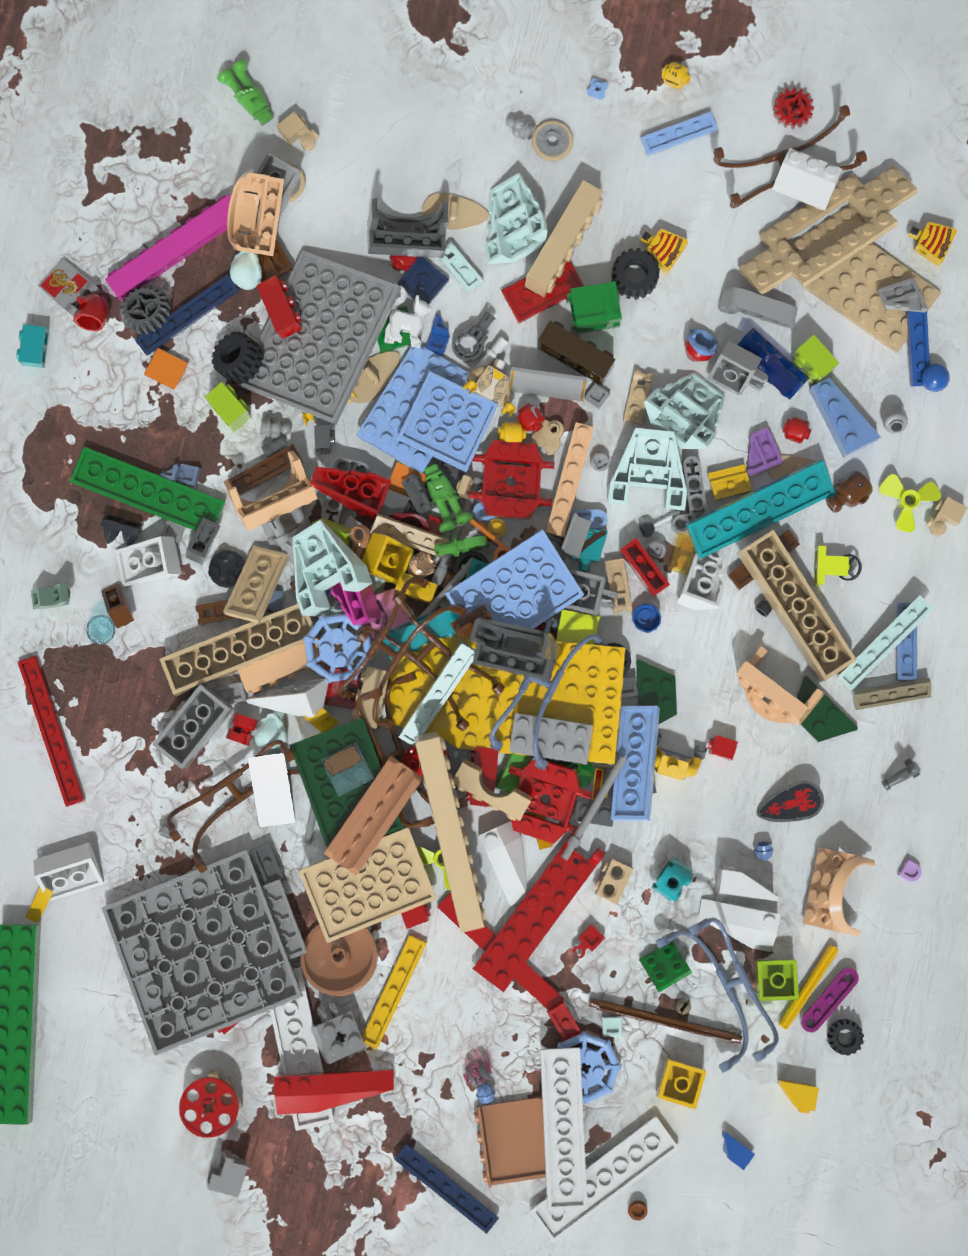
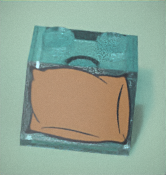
M357 742L322 759L325 770L338 796L374 779V775Z

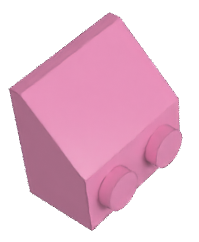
M395 589L375 596L381 618L364 624V626L381 631L388 622L396 604L392 600ZM401 605L389 629L411 621ZM370 633V637L373 642L377 635Z

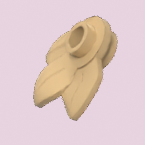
M545 420L542 424L543 428L533 433L530 439L531 444H536L537 447L544 446L548 456L554 454L559 449L560 438L564 434L563 424L556 420L551 422ZM553 427H557V431L555 433H552Z

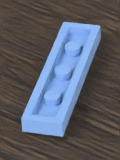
M708 112L641 137V142L647 156L716 132L718 127L712 112Z

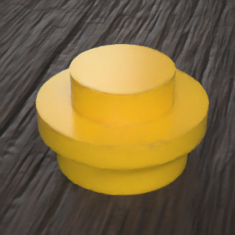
M493 519L489 522L487 530L494 537L500 538L506 533V524L501 519Z

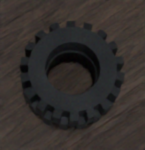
M630 248L628 252L623 251L613 264L611 281H616L617 290L620 291L619 294L621 296L626 295L627 299L634 297V300H638L639 297L643 299L647 294L650 295L657 285L660 273L659 263L657 260H654L655 256L653 254L648 255L647 250L642 252L640 251L641 248H636V251H633V248ZM629 266H639L646 272V279L637 283L631 282L626 278L624 271Z
M241 331L236 333L230 332V335H224V338L218 341V345H215V351L212 353L213 359L211 360L214 365L213 368L234 384L247 383L249 379L255 377L256 373H259V368L263 365V349Z

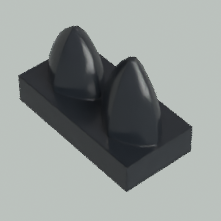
M107 514L102 518L100 526H104V537L108 544L113 542L121 531L123 540L128 546L137 539L143 530L144 524Z

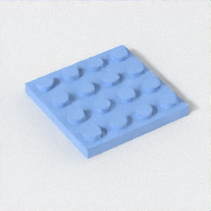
M429 371L397 440L467 472L498 404L474 392L469 394L468 389L464 390L462 386Z

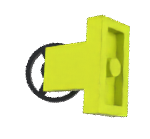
M817 546L815 548L814 586H823L825 584V575L839 576L846 581L855 580L860 575L862 563L857 556L852 554L826 556V546ZM855 559L858 561L859 565L858 572L856 573V575H854L853 573V562ZM849 573L852 578L846 579L843 576H848Z

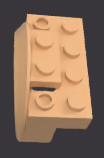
M248 172L244 173L237 180L231 194L227 217L228 239L234 250L273 256L284 179ZM244 191L256 192L258 195L245 193ZM259 199H260V207H259V213H258L257 227H256V229H255L257 209H258V204H259ZM238 231L249 232V233H252V234H251V235H249V234H243V233H239Z
M288 451L291 474L287 484L282 490L256 502L241 499L236 486L232 487L228 479L223 481L235 513L247 530L255 529L267 521L275 520L278 516L290 513L294 509L308 505L317 499L314 488L309 485L310 482L305 475L301 461L294 451Z
M761 646L750 661H745L737 671L738 681L744 688L747 701L756 713L769 721L791 723L792 725L796 723L800 726L823 697V692L817 688L806 703L803 704L757 669L767 652ZM766 697L768 700H770V705L765 703L761 698Z
M819 847L803 924L859 936L861 931L850 927L845 921L842 910L843 892L851 873L861 865L875 866V860Z

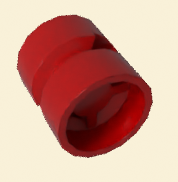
M234 713L231 721L233 727L228 729L226 738L250 746L253 737L251 732L255 731L258 720Z

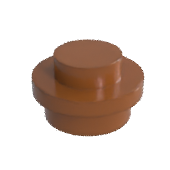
M635 1200L629 1204L628 1214L633 1220L640 1221L646 1217L648 1209L643 1201Z

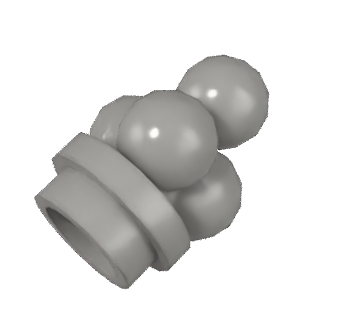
M513 116L508 117L506 120V125L513 128L512 135L514 137H520L523 140H530L533 137L536 127L533 126L532 122L524 118L516 119Z
M270 418L261 420L260 435H265V437L270 436L272 439H277L281 433L287 435L292 430L288 423L281 425V421L278 418H273L271 421Z

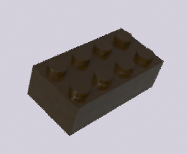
M549 321L538 339L537 349L581 375L588 377V379L600 386H603L614 367L616 359L613 358L614 355L606 350H599L595 343L589 340L587 342L582 340L578 333L565 330L564 325L557 321Z

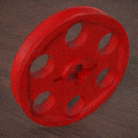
M203 1077L194 1081L184 1090L179 1102V1115L182 1123L191 1133L203 1138H213L227 1132L236 1121L239 1112V1101L235 1090L226 1081L217 1077ZM208 1082L216 1084L217 1089L214 1093L206 1090ZM190 1090L198 1092L199 1097L196 1101H191L188 1098ZM224 1094L232 1096L233 1101L231 1104L226 1105L222 1102ZM216 1098L212 1106L214 1111L210 1110L202 1117L206 1109L204 1104H209ZM188 1110L195 1111L196 1119L194 1121L187 1120L185 1114ZM221 1114H228L230 1116L229 1124L224 1125L220 1122L219 1117ZM203 1122H209L212 1125L211 1132L205 1133L202 1131L201 1125Z

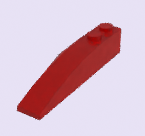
M394 1069L276 1074L274 1076V1098L277 1115L318 1113L394 1090Z

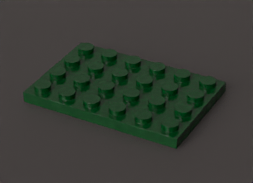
M363 718L289 744L291 751L296 757L294 760L327 848L382 769ZM356 745V749L361 754L363 761L332 777L327 771L323 760L341 750ZM399 815L385 835L403 829Z

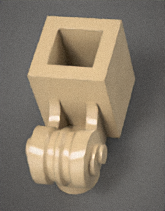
M295 112L277 124L278 132L289 145L300 139L301 146L305 151L313 150L316 145L315 141L319 138L313 129L308 130L306 127L307 122L302 115L298 116Z
M948 496L943 500L940 499L935 507V510H937L935 517L931 516L926 526L929 527V531L933 536H941L947 530L944 522L954 527L957 526L968 507Z

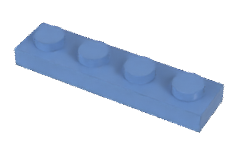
M897 603V617L911 603ZM917 627L897 646L896 680L917 679Z

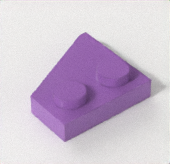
M768 427L750 434L749 477L783 463Z

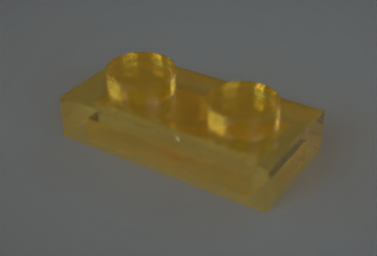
M679 533L669 567L670 571L688 575L695 550L689 535Z

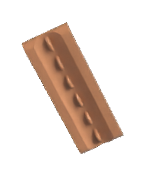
M390 756L324 854L354 875H357L423 777Z

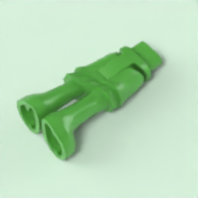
M244 58L233 65L232 71L227 68L220 72L217 80L222 84L228 85L235 92L233 97L238 99L237 102L254 117V120H258L261 125H264L274 117L270 112L271 108L268 106L262 90L256 87L246 73L248 62ZM234 75H235V76L241 81V83L244 85V87L246 88L245 90H243V89L240 87V85H239L238 82L236 81Z
M438 464L424 470L425 480L427 481L430 499H432V503H436L443 520L439 525L440 533L457 527L445 501L449 502L459 526L473 519L470 512L462 510L457 501L460 498L456 494L457 491L453 488L444 471H440Z

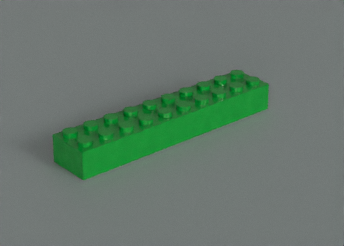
M0 924V1124L28 1125L33 1119L41 925Z

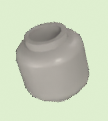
M893 405L883 411L882 421L887 432L895 434L907 428L908 418L903 407Z

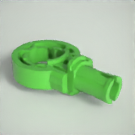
M476 536L461 540L452 538L448 543L435 544L434 551L436 556L452 554L457 557L459 554L467 551L485 549L489 545L487 536Z

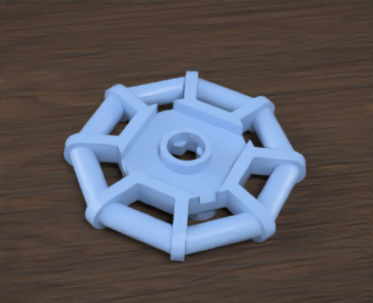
M346 614L319 616L316 624L303 637L307 658L306 666L323 678H327L330 684L331 682L346 680L366 657L365 654L371 646L369 636L363 642L364 653L358 651L357 635L354 636L346 630V626L348 623L358 630L363 625L354 626ZM342 622L341 628L330 629L328 626L330 623ZM324 627L326 632L320 640L314 639L321 628ZM312 643L318 644L319 657L315 659ZM341 643L343 651L335 653L333 645ZM357 655L362 656L359 663L352 669L350 664ZM322 660L330 666L329 672L317 664V662ZM346 666L349 671L334 674V670L337 667Z
M582 1031L581 1034L562 1043L559 1042L557 1046L558 1048H570L582 1042V1047H580L581 1064H590L587 1072L581 1071L582 1102L584 1105H588L589 1102L613 1092L612 1088L619 1070L622 1069V1064L619 1063L611 1046L612 1042L609 1039L604 1040L587 1034L586 1031ZM589 1042L600 1047L597 1050H593L587 1047L586 1043ZM604 1051L611 1063H604L601 1057ZM606 1069H611L607 1082L605 1083L604 1081H602V1078L604 1077V1072ZM598 1083L602 1086V1088L588 1094V1088Z

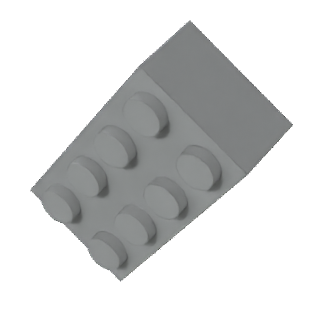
M200 684L156 739L153 746L178 767L186 769L231 714L234 707L206 684Z
M515 713L509 752L534 756L533 735L537 715ZM543 716L538 735L539 755L544 758L588 764L594 724Z

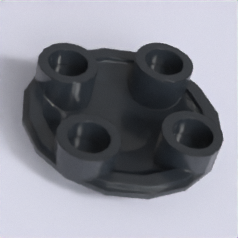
M220 550L210 561L208 575L220 587H234L245 565V561L237 552Z

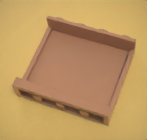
M542 1096L477 1106L478 1111L474 1112L475 1123L480 1124L477 1138L478 1143H482L483 1151H480L481 1163H485L486 1171L482 1172L484 1183H488V1188H491L492 1185L546 1178Z

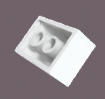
M160 536L115 550L122 587L153 582L181 574L174 537Z
M723 866V870L718 869L715 892L778 901L779 897L744 873L737 872L736 867Z

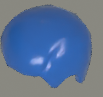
M932 363L924 368L921 373V381L926 390L939 392L948 386L950 373L944 365Z
M640 604L633 612L632 621L635 627L642 632H653L661 624V613L652 604Z

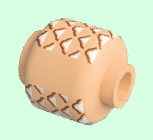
M421 551L411 557L407 570L412 576L419 577L420 575L425 578L434 573L436 562L431 554Z

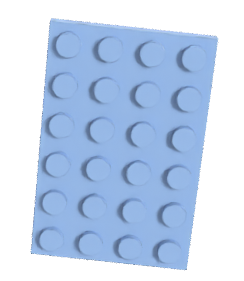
M423 346L420 348H410L356 437L421 474L424 473L433 456L397 440V437L429 371L460 386L466 384L468 374L467 371Z
M540 530L444 593L451 605L459 603L467 608L464 615L484 604L486 609L489 610L492 620L532 629L584 596L543 530ZM502 634L499 644L500 648L502 645L504 634Z

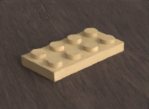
M253 546L223 611L225 615L260 624L289 559L288 555Z

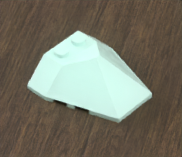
M517 173L491 189L488 213L491 214L490 224H487L489 237L488 241H485L488 263L517 262L543 247L547 237L545 215L522 175Z
M694 372L680 378L673 384H667L664 388L655 389L645 400L644 404L651 426L657 430L674 432L676 443L681 449H706L716 437V427L719 424V414L722 411L725 394Z

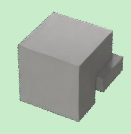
M224 1149L218 1168L210 1167L206 1181L208 1190L239 1198L248 1168L246 1159L235 1157L232 1155L231 1150Z

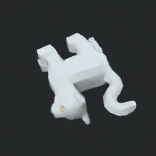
M400 286V296L397 297L389 315L384 343L394 344V340L402 343L400 333L407 332L410 333L411 347L420 348L421 341L419 335L424 327V318L427 314L431 313L432 306L428 305L426 301L420 300L417 295L413 304L414 314L398 310L397 306L407 298L406 289Z

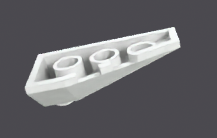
M722 549L701 559L698 558L695 552L677 604L694 610L718 608L724 591L722 584Z
M328 679L309 680L305 682L306 684L298 687L295 683L281 690L273 688L260 691L246 699L248 704L294 716L313 717L317 715V711L324 707Z
M509 821L479 835V838L510 906L521 902L527 895L522 838L519 832L513 831L512 822Z
M701 898L698 918L701 920L717 918L724 925L729 936L752 949L771 952L778 931L780 914ZM710 923V925L720 930L716 923Z

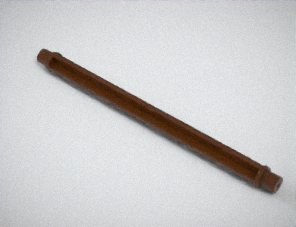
M590 998L589 1007L596 1008V1010L730 1042L731 1044H741L742 1035L735 1034V1032L604 1001L599 998L598 1000Z

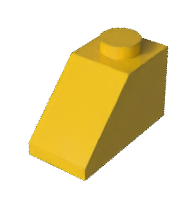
M777 1079L778 1085L792 1105L798 1108V1112L809 1114L810 1111H816L819 1087Z

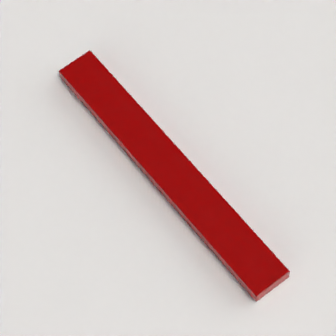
M33 656L18 661L17 663L65 807L83 802L85 798L38 658Z
M449 893L437 908L459 927L452 895ZM485 925L483 928L464 932L484 951L496 937ZM526 963L514 978L547 1010L564 1000L556 990Z

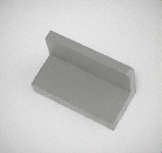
M574 513L561 552L579 558L592 521L578 517V514Z

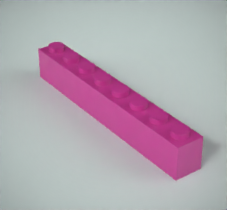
M231 195L220 197L216 204L211 207H205L200 215L189 218L185 225L173 229L166 238L158 239L153 247L142 250L138 257L126 261L119 270L111 271L105 280L120 302L124 300V297L129 296V291L133 293L135 287L141 289L142 285L145 286L226 231Z

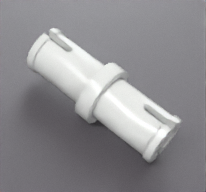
M499 337L494 345L485 351V356L476 367L482 365L491 366L495 359H499L498 356L509 343L502 337Z

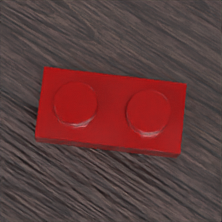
M563 1001L547 1010L549 1017L564 1041L582 1033Z

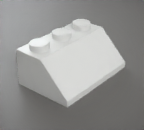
M789 148L772 190L825 211L839 182L842 168Z
M89 842L33 860L34 876L43 892L45 888L53 892L49 901L104 884L96 855Z

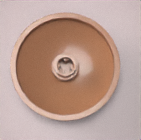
M319 924L308 934L304 941L308 953L301 955L300 958L303 974L314 988L324 994L346 996L355 993L369 982L376 970L378 948L373 935L367 928L327 943Z

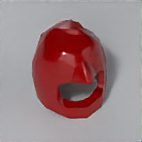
M99 294L76 297L79 303V311L75 312L72 321L87 331L97 332L102 330L109 316V304L105 297Z

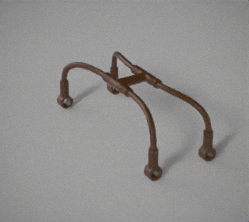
M848 105L839 107L838 119L825 132L810 142L799 147H792V149L802 151L825 138L847 116H850ZM718 147L713 149V161L720 167L744 168L768 164L778 160L781 168L789 149L765 156L757 161L724 163L720 161L724 158L723 149ZM865 151L856 152V160L853 164L837 167L842 168L843 171L861 166L863 162L867 161ZM775 181L759 188L740 199L738 192L730 195V207L735 209L756 195L773 188Z
M414 576L405 582L400 592L405 595L411 583L426 588L429 581L423 576ZM457 603V605L445 606L433 612L416 627L396 652L383 642L400 605L395 604L388 622L375 638L362 663L339 687L338 695L352 701L356 699V691L348 688V690L344 689L360 673L368 661L373 658L378 649L392 658L379 685L383 691L389 676L394 673L411 646L410 643L427 623L446 611L464 616L467 608ZM380 697L375 698L372 709L374 722L378 726L392 729L395 724L394 720L389 717L378 719L377 709Z
M395 590L392 600L397 605L401 604L407 616L417 627L420 623L405 604L406 596L399 590ZM361 626L357 630L356 638L363 643L369 638L370 633L378 635L380 631L371 627ZM423 627L420 633L430 642L417 655L408 648L405 656L435 681L437 676L422 660L435 647L449 657L453 653L431 631ZM388 635L385 637L387 641L398 648L401 647L402 644ZM472 665L469 666V670L491 681V690L496 695H499L505 689V686L491 675ZM450 695L448 701L457 717L456 727L463 732L470 723L460 714Z
M415 671L397 677L388 685L385 693L386 717L392 719L389 703L392 688L396 684L400 685L416 680ZM381 687L361 694L355 702V707L360 719H364L382 768L390 756L395 759L400 758L401 763L404 764L402 758L406 752L393 726L390 731L396 751L385 756L381 744L378 743L363 715L360 702L382 696L383 692ZM418 785V787L416 788L417 792L428 804H430L428 796L423 792L421 787ZM465 798L458 800L460 807L456 809H461L468 805ZM402 810L398 814L402 823L409 828H426L435 824L432 816L410 823L405 819Z
M282 740L272 741L255 756H263L269 749L279 744L289 762L296 758L287 743ZM249 762L241 769L238 768L212 786L206 793L174 809L167 817L166 826L169 831L168 834L176 842L182 838L172 822V818L177 813L213 793L216 794L224 787H227L235 797L204 824L194 840L192 848L193 859L196 863V868L201 874L208 870L200 854L197 852L198 843L202 835L219 816L231 810L254 793L253 785L241 793L233 783L234 780L243 775L244 771L250 768ZM287 770V775H300L298 770Z

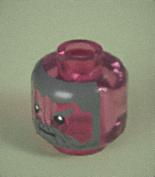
M477 1058L465 1065L463 1077L467 1084L471 1083L474 1087H479L491 1080L493 1072L487 1060L483 1061L481 1058Z

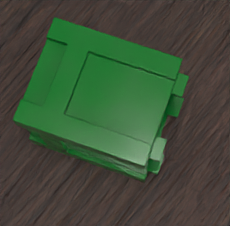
M616 281L570 289V294H567L569 299L566 300V303H570L572 312V325L574 327H571V331L575 330L576 333L583 334L620 327L622 314Z

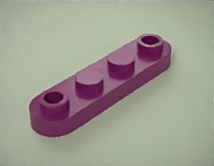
M842 969L803 1014L800 1024L805 1031L810 1033L816 1032L857 985L859 976L854 969ZM846 974L851 975L849 981H846L844 978ZM812 1018L813 1024L807 1025V1020Z

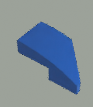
M438 314L436 315L426 349L444 356L450 337L447 327L444 326Z
M723 1130V1152L730 1161L744 1170L755 1154Z

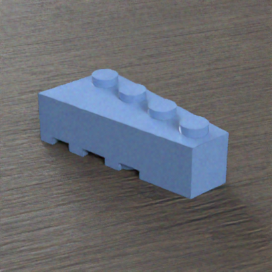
M830 378L810 388L809 392L842 457H846L881 438Z

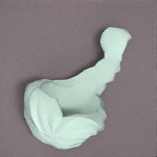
M240 251L234 256V260L231 263V280L244 290L254 289L262 279V269L257 253Z
M273 710L272 713L260 720L255 732V742L258 747L263 749L274 740H282L287 743V732L283 719L285 713ZM278 744L266 753L275 754L282 750Z

